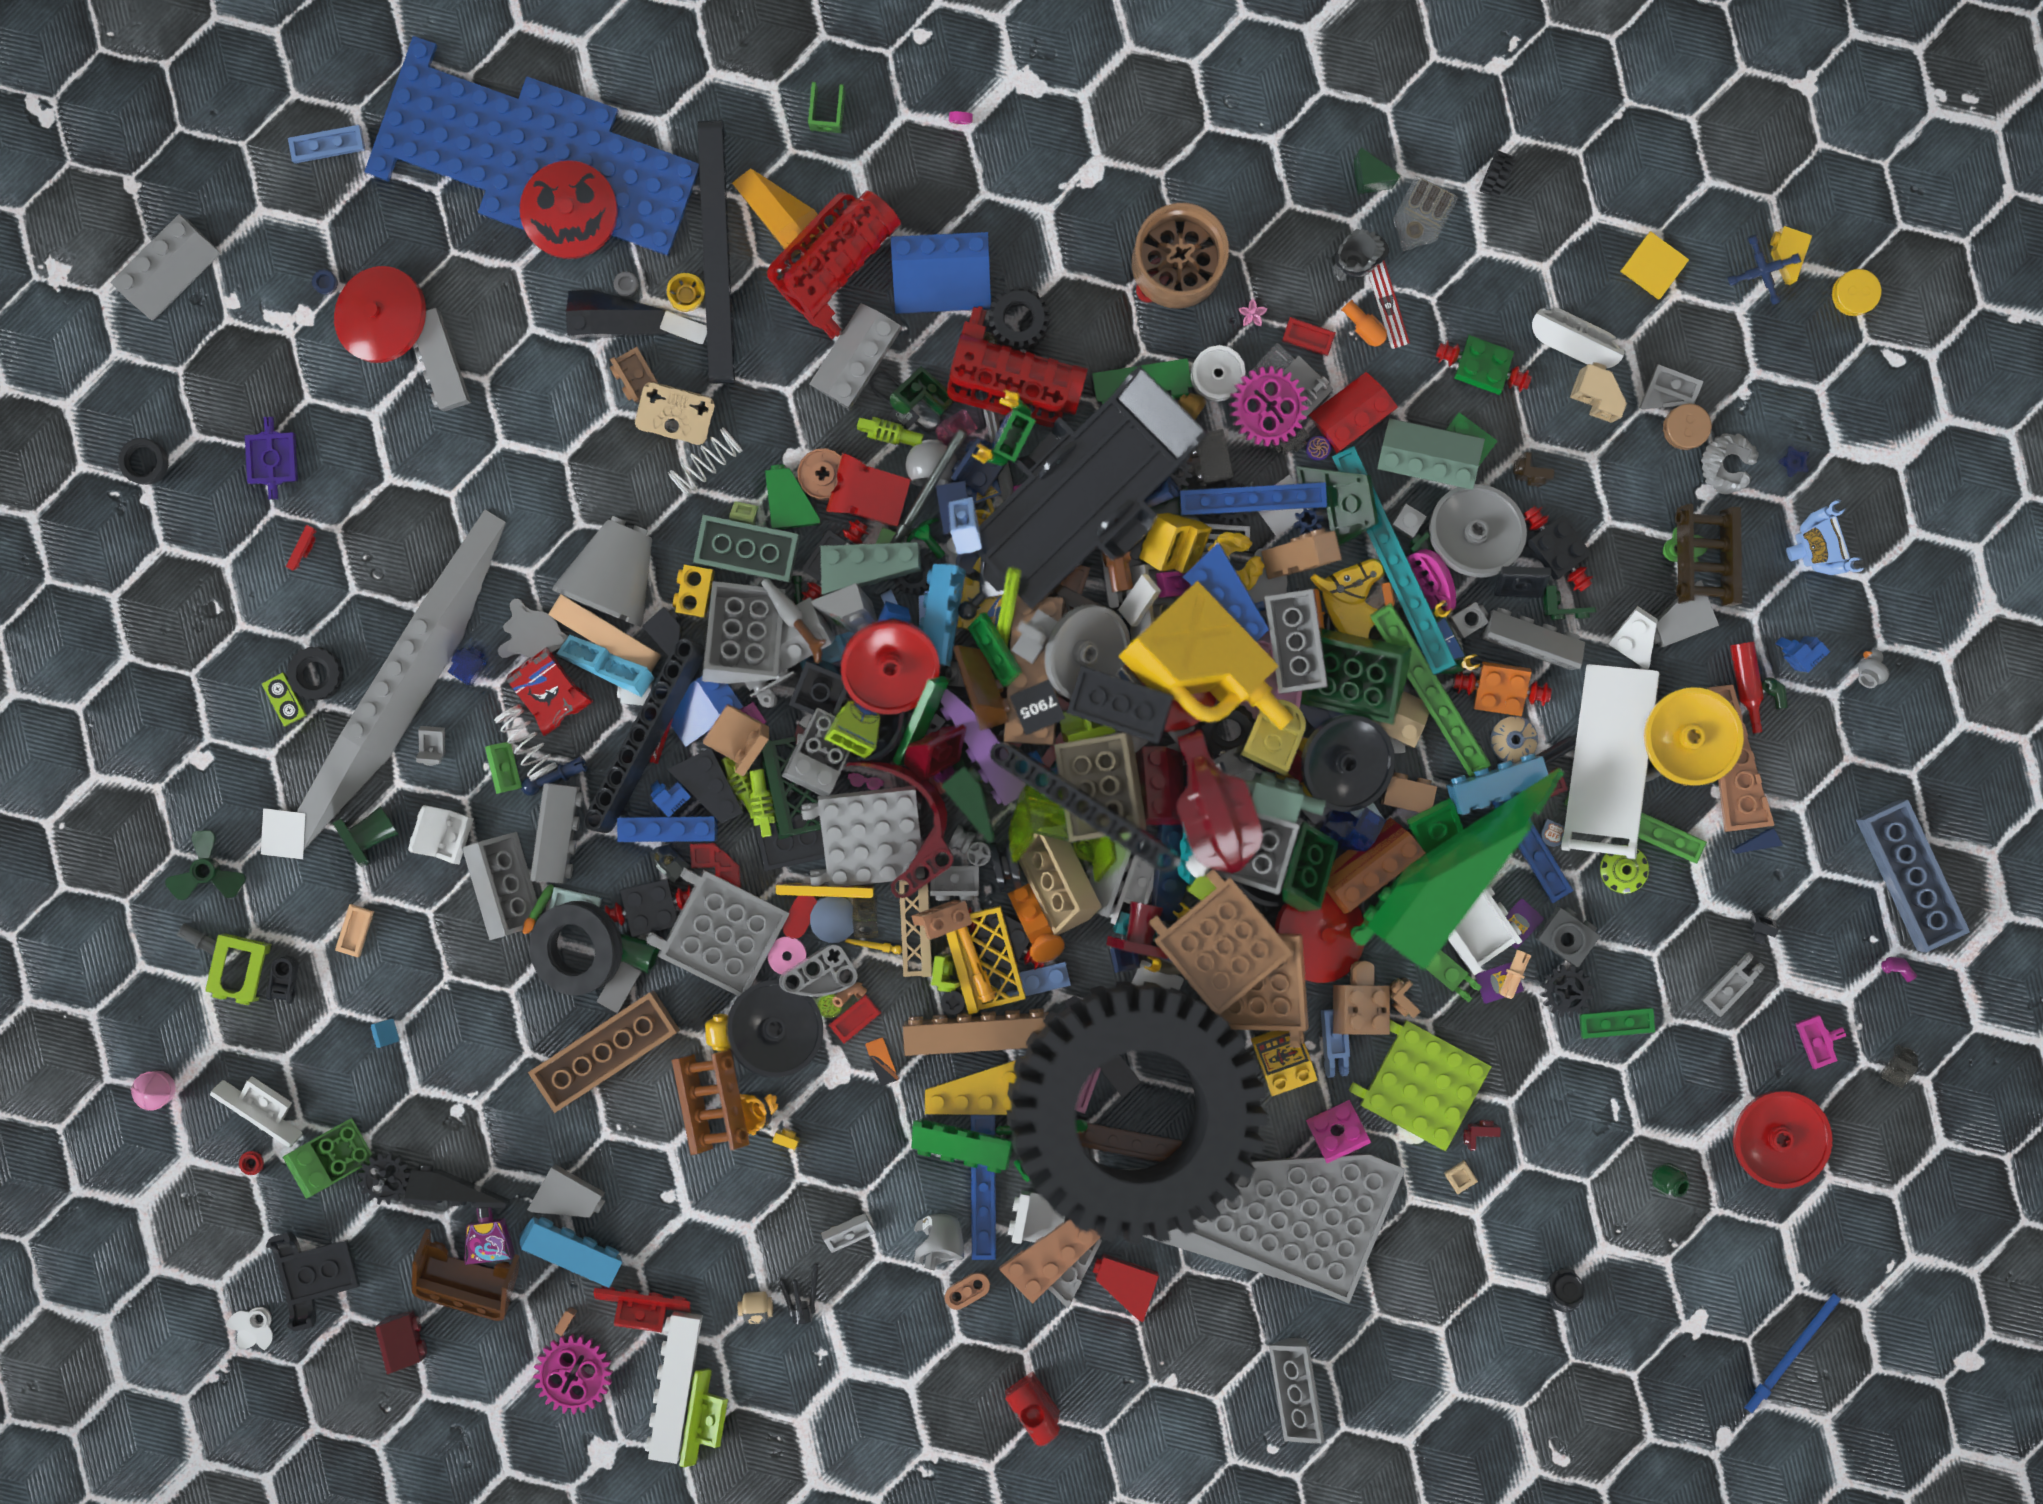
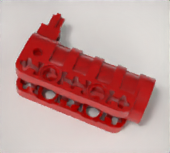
M866 190L858 199L848 193H838L770 264L767 270V277L782 296L797 311L803 314L811 325L822 328L831 339L835 336L838 337L842 329L832 319L835 312L827 303L832 299V295L848 282V278L864 265V261L881 247V243L898 229L901 221L892 208L871 191ZM843 200H847L846 205L848 207L846 209L843 208ZM828 215H832L833 224L826 228L824 220ZM811 234L815 235V236L813 237L814 240H815L814 243H811V242H810V241H811V238H810V235H811ZM799 250L801 253L800 259L793 263L791 255L793 251ZM778 269H781V274H782V277H781V278L777 277V276H778V273H777V270H778Z
M980 306L978 308L973 307L969 322L965 321L952 362L947 386L948 397L956 402L1007 415L1013 409L1000 403V399L1005 398L1006 393L1004 390L1006 389L1019 395L1018 399L1034 407L1035 410L1031 413L1030 418L1036 420V424L1054 427L1056 420L1059 417L1062 419L1063 412L1075 415L1088 368L1074 364L1068 365L1058 362L1059 360L1039 357L1034 353L1021 352L1009 346H1000L983 340L986 330L983 324L987 311L983 310V307ZM957 385L961 386L959 393L955 392ZM969 388L972 389L970 397L967 396ZM977 391H984L987 393L988 398L986 400H978L974 394ZM992 395H995L994 403H991ZM1039 408H1042L1041 415L1038 416ZM1050 411L1054 412L1053 419L1048 418Z

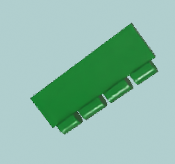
M1188 358L1141 366L1166 392H1171L1173 399H1180L1183 394L1189 395L1188 388H1192ZM1136 367L1092 373L1096 401L1102 402L1103 405Z

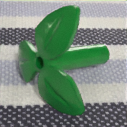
M930 518L919 524V527L914 528L908 535L906 543H910L917 537L926 543L938 559L945 555L944 550L930 534L929 526L934 522H938V518Z

